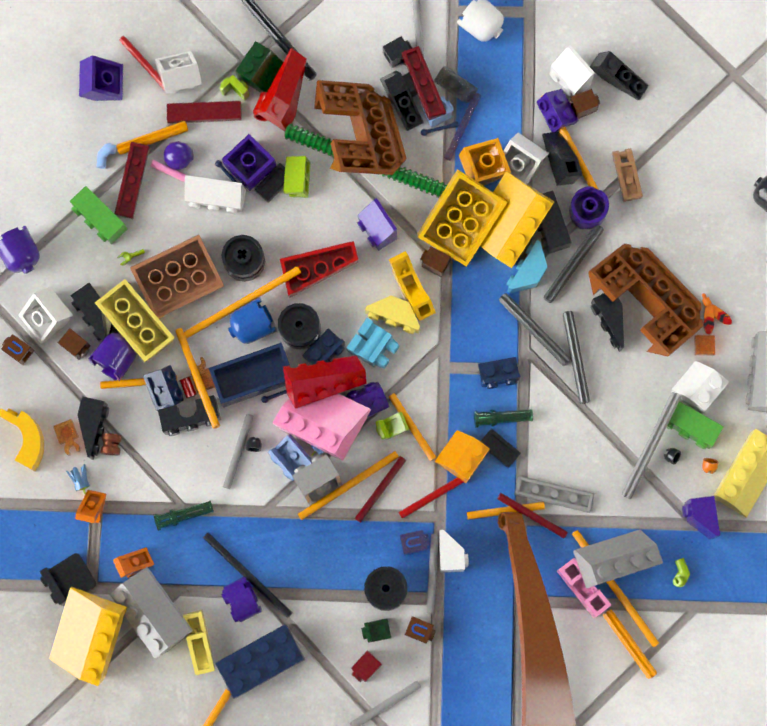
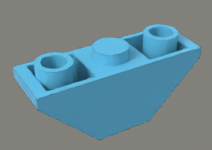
M539 240L535 244L531 243L526 251L528 256L525 260H520L516 267L518 270L515 276L511 275L506 285L509 286L507 292L510 294L537 287L545 274L547 263Z

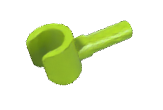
M142 249L133 253L122 252L117 258H125V261L120 264L124 266L132 258L144 254L145 251Z

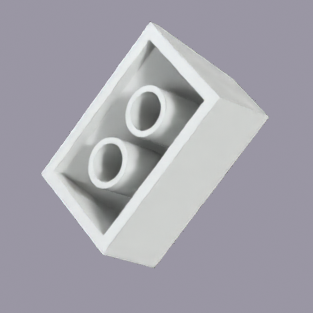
M185 175V202L189 204V207L200 209V206H205L211 211L226 209L227 213L237 214L238 211L243 212L246 189L242 183Z

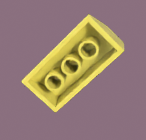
M126 279L95 302L144 362L157 355L174 340V336Z
M757 429L750 432L713 495L716 500L746 518L767 484V435Z

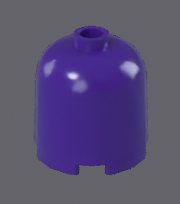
M23 226V229L19 230L16 227L1 235L3 239L0 240V258L9 271L27 274L34 270L33 266L37 264L40 254L28 228Z
M111 333L105 337L88 359L92 365L96 366L98 364L102 367L103 370L101 372L113 380L120 381L135 360L137 353L120 333Z

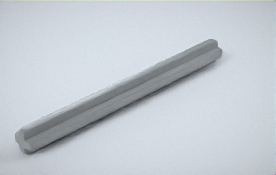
M675 392L670 394L622 492V496L628 499L632 498L681 399L680 394Z

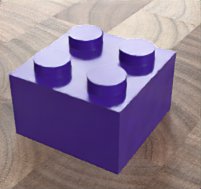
M250 134L222 158L224 166L249 191L277 166L275 159Z

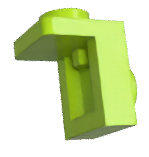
M234 75L230 78H225L220 84L219 88L223 95L233 89L244 101L250 97L248 85L243 80L239 81Z
M402 412L375 422L377 434L381 439H391L409 430Z

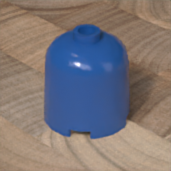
M260 297L235 310L230 316L229 322L231 327L228 330L233 338L237 337L244 344L253 343L277 332V328L271 325L273 318L266 305L261 306L260 304L262 302Z

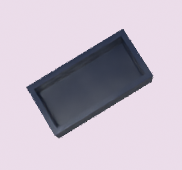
M281 342L210 367L209 371L220 403L224 408L286 386L283 367L290 366Z
M284 624L215 664L233 699H236L299 664L305 658L288 626Z

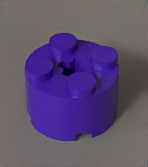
M589 186L579 189L573 196L569 206V215L573 223L580 229H592L601 225L609 210L608 197L603 191Z
M246 576L223 587V600L226 605H231L230 613L235 622H243L262 612L261 606L258 607L256 603L258 601L257 596L249 581L247 582Z

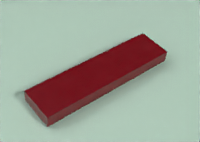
M417 46L401 52L428 120L445 115L446 110L420 47Z
M241 101L167 104V123H179L182 121L186 123L242 121Z
M135 142L130 144L114 212L117 216L134 218L149 154V145Z

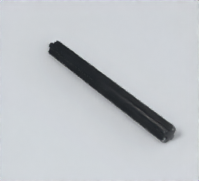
M242 0L243 5L286 55L291 48L297 51L254 0ZM306 62L304 76L311 81L316 77V72Z

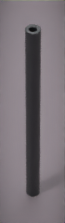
M210 533L203 537L243 577L246 576L247 580L286 618L292 615L293 612Z

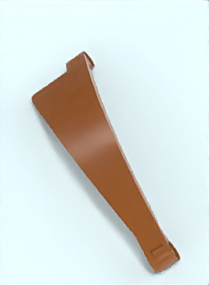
M501 512L498 516V525L501 530L505 531L508 538L519 622L522 669V726H576L570 685L559 635L547 592L527 538L523 516L519 512Z

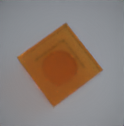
M695 335V355L714 356L715 335Z

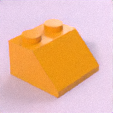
M499 138L464 147L459 154L465 174L483 186L502 178L506 171L511 173Z
M456 430L435 462L454 476L463 480L464 483H467L488 454L490 448L476 438Z

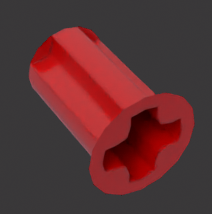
M192 376L179 380L186 399L197 395L190 379Z

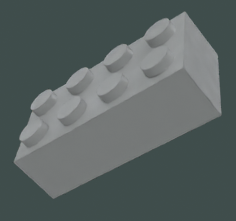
M322 454L316 456L311 460L312 463L310 465L298 467L294 470L295 474L292 475L308 504L342 485L340 476L327 454L325 456H322Z

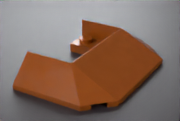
M317 81L314 109H321L323 114L350 116L356 141L332 140L331 147L334 161L329 169L348 173L393 175L407 159L390 99L386 96L381 97L370 84Z
M624 243L588 272L593 296L602 290L614 302L628 290L654 317L640 329L653 344L646 352L669 357L703 327V319L700 318V311L702 310L700 301L649 248L641 247L638 249Z

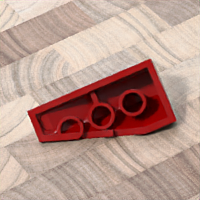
M292 48L257 111L259 115L283 131H286L287 126L293 123L296 117L307 58Z

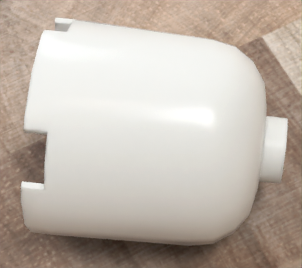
M473 0L462 13L464 15L463 20L458 19L457 21L459 26L483 42L489 41L493 37L497 39L503 32L501 28L504 23L503 14L488 0Z

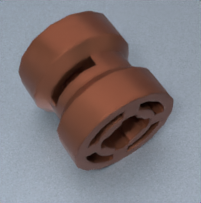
M109 433L102 434L103 446L100 453L104 455H120L119 443L122 436Z

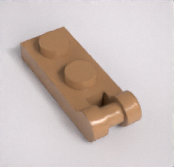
M628 148L623 152L613 151L612 158L623 202L641 199L643 194L632 149ZM621 159H626L627 162L621 163Z

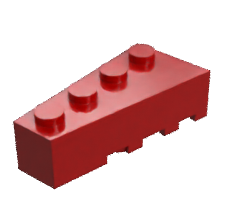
M354 241L281 258L280 263L283 274L297 266L301 270L300 274L285 282L289 298L358 263Z
M357 355L336 358L332 362L327 363L323 360L317 361L314 365L307 366L306 363L298 364V367L295 368L290 366L283 367L287 395L295 409L367 384L366 370Z

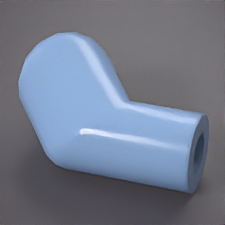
M107 143L98 151L97 168H106L107 156L116 153V145Z

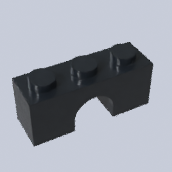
M400 36L382 46L383 55L391 68L400 64L406 65L401 52L412 48L408 40L405 41ZM408 72L403 78L411 96L414 97L418 93Z
M214 395L209 396L218 421H220L221 417ZM202 399L195 400L196 412L193 416L187 418L180 415L177 405L157 410L163 433L175 436L180 434L182 430L194 431L199 429L198 426L205 424L206 426H212Z

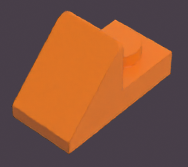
M87 490L76 512L75 519L99 523L107 494Z
M147 547L119 556L113 560L121 578L125 576L129 578L144 568H150L154 565Z

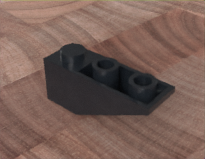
M611 51L598 53L590 65V68L601 79L636 100H640L649 86Z
M394 71L380 78L383 88L405 129L409 131L424 123L401 72Z
M560 132L543 133L542 137L546 151L549 153L548 158L556 185L574 184L583 175L578 157Z
M88 283L70 295L74 300L71 303L77 312L81 310L85 315L82 319L88 327L92 325L95 329L93 335L100 342L107 336L105 315L95 304L101 297L93 286Z
M602 293L592 299L590 307L593 314L599 316L603 331L608 332L610 335L611 345L620 352L624 348L623 306L619 298L612 302L605 293Z
M82 396L77 416L87 457L94 460V457L99 453L100 445L98 441L99 437H102V434H104L105 427L103 422L104 418L108 417L109 407H107L108 404L105 401Z

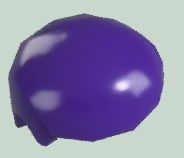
M180 141L170 143L164 150L165 163L168 167L175 170L186 168L194 158L191 147Z

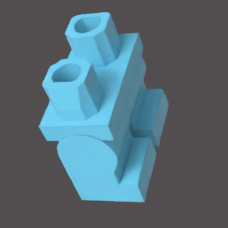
M366 318L358 330L359 335L355 334L347 346V351L354 356L357 355L359 359L373 367L376 365L385 369L390 360L383 353L385 350H388L395 354L399 344L390 333L374 324L369 318Z

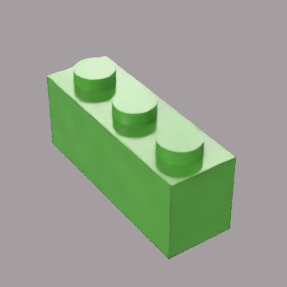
M87 186L70 200L73 206L71 210L78 217L82 215L86 219L84 221L91 230L95 228L98 231V237L103 242L108 241L112 245L127 230L126 225Z
M679 401L666 428L669 430L673 428L679 432L678 435L696 441L695 444L702 449H710L713 447L724 426Z

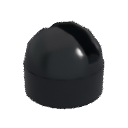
M250 437L246 443V450L250 452L261 451V440Z
M668 448L666 450L668 453L667 455L664 454V458L667 462L675 465L680 459L681 451L675 448Z

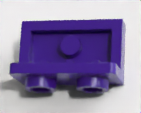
M562 89L546 92L536 102L551 132H557L559 129L574 125L579 121Z
M370 382L364 388L352 390L345 396L370 408L371 411L368 417L390 407L379 382Z

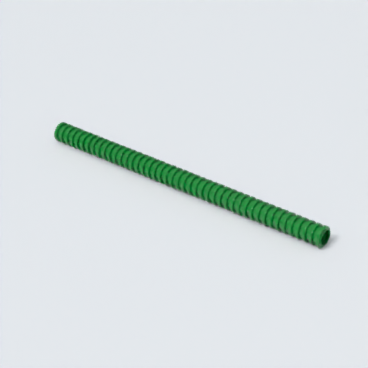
M292 123L287 126L284 135L285 139H290L292 142L295 141L297 144L300 142L302 146L312 147L313 150L317 149L318 152L322 151L323 154L328 153V156L333 155L331 138L320 137V134L315 135V132L310 133L308 129L305 131L304 128H299L297 125L293 126ZM400 166L393 175L382 174V177L387 176L388 179L393 178V181L398 180V183L403 182L404 185L408 184L409 187L414 186L416 190L419 188L421 192L423 190L426 191V194L437 195V198L442 195L447 187L445 182L440 183L439 180L435 181L434 178L429 179L427 175L424 177L422 173L419 175L416 171L407 170L406 167L401 168Z

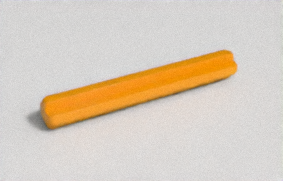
M182 121L116 145L118 153L122 155L129 152L131 142L150 145L187 132L188 127L186 122Z
M610 609L605 612L603 617L648 679L654 677L657 674L656 670L613 610Z

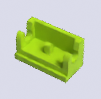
M286 156L283 193L289 194V197L308 198L311 162L306 156Z

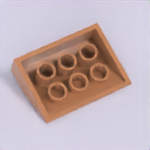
M199 234L130 267L150 309L158 318L224 287Z

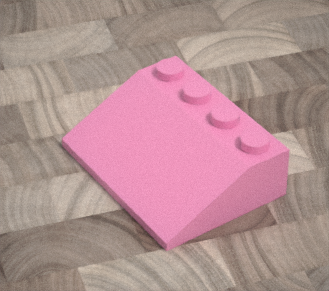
M336 394L296 409L289 398L279 410L273 424L292 436L343 461L371 409L341 394Z

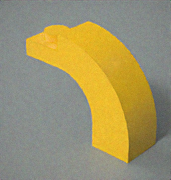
M404 251L388 259L393 269L394 277L406 301L410 303L418 321L435 314L432 301L423 289L407 252Z
M1 408L0 417L16 425L23 436V444L15 461L36 471L42 460L45 446L43 433L39 425L22 410L18 415L17 412L10 408L7 411Z

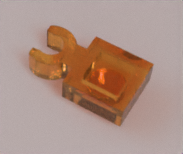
M200 357L201 364L197 368L206 390L215 388L209 368L205 369L206 362L203 357ZM192 376V380H193V383H194L195 390H196L197 393H199V391H198V389H197V386H196V384H195V381H194V379H193V376Z
M69 419L54 425L53 428L59 444H66L64 448L65 453L70 456L69 450L72 446H75L76 451L80 452V446L74 442V439L79 438L73 420Z

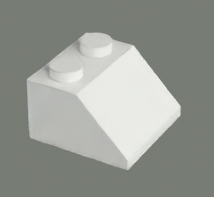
M571 45L564 50L551 65L550 69L551 78L555 82H559L564 93L571 97L589 88L595 73Z
M191 51L155 59L166 93L173 94L182 89L196 88L202 84L198 64Z
M517 133L510 139L503 151L511 171L510 174L526 184L530 183L549 154L520 133Z
M48 287L33 293L18 316L40 344H43L63 329L73 314L53 289Z
M695 361L671 390L680 394L681 399L702 414L729 381L716 370Z
M440 530V573L464 572L465 567L469 565L468 554H464V549L448 533Z

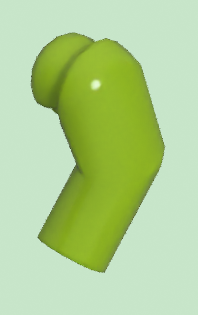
M681 558L675 561L678 572L673 579V584L676 587H683L690 577L685 559Z

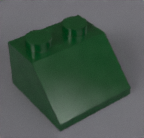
M255 41L235 71L237 79L243 80L247 85L260 93L268 92L283 61L270 49Z

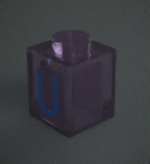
M423 530L400 535L404 556L427 551V546L430 545L428 534H424Z

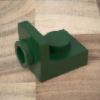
M388 619L364 623L365 627L361 628L363 640L367 639L368 643L391 638Z

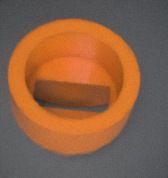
M704 458L702 469L705 473L710 472V474L716 472L719 462L712 458Z

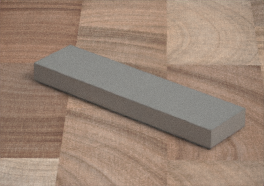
M518 476L514 492L515 496L588 513L591 512L595 494L523 476Z

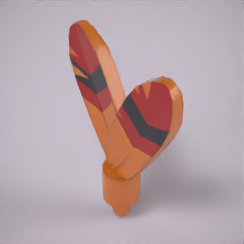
M703 293L702 302L705 306L703 326L706 334H711L714 329V317L723 324L731 325L732 320L730 316L713 305L710 298Z

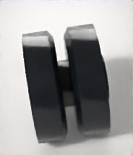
M248 235L234 236L223 246L222 262L228 274L234 279L244 282L250 281L258 277L264 270V252L259 242Z
M294 303L287 306L278 318V330L282 340L294 349L310 347L321 334V324L317 312L311 306L304 303Z
M382 566L374 569L367 576L364 583V593L368 602L374 608L381 611H391L398 608L405 601L407 582L399 570L393 567ZM384 585L390 587L388 592H383L382 587Z

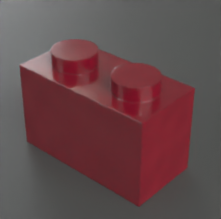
M366 651L351 667L354 671L351 675L359 682L362 680L367 682L382 664L369 651Z

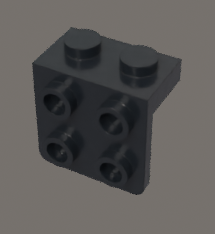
M74 553L52 568L46 567L39 571L42 575L40 577L41 582L45 587H49L52 592L50 597L53 602L61 606H65L71 587L88 592L96 586L95 579L78 553Z

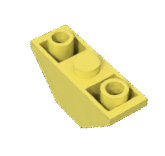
M389 296L366 306L365 314H368V318L375 321L381 319L386 321V325L394 328L396 326L402 327L403 331L409 334H414V332L419 334L420 325L409 302Z

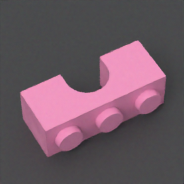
M575 558L557 570L558 574L593 618H596L611 606L607 598L595 586L586 589Z

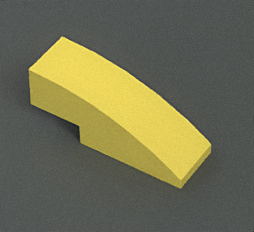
M203 610L183 614L184 619L193 630L186 636L195 676L215 671Z

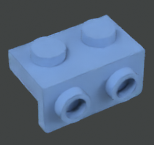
M291 434L287 435L275 448L268 451L271 460L279 465L284 475L294 481L292 475L295 474V469L302 465L306 467L312 463V458Z

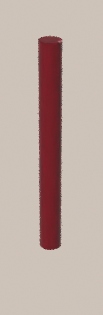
M400 456L356 515L354 519L359 523L362 522L404 465L406 460Z
M500 492L497 500L563 539L566 537L568 532L503 493Z

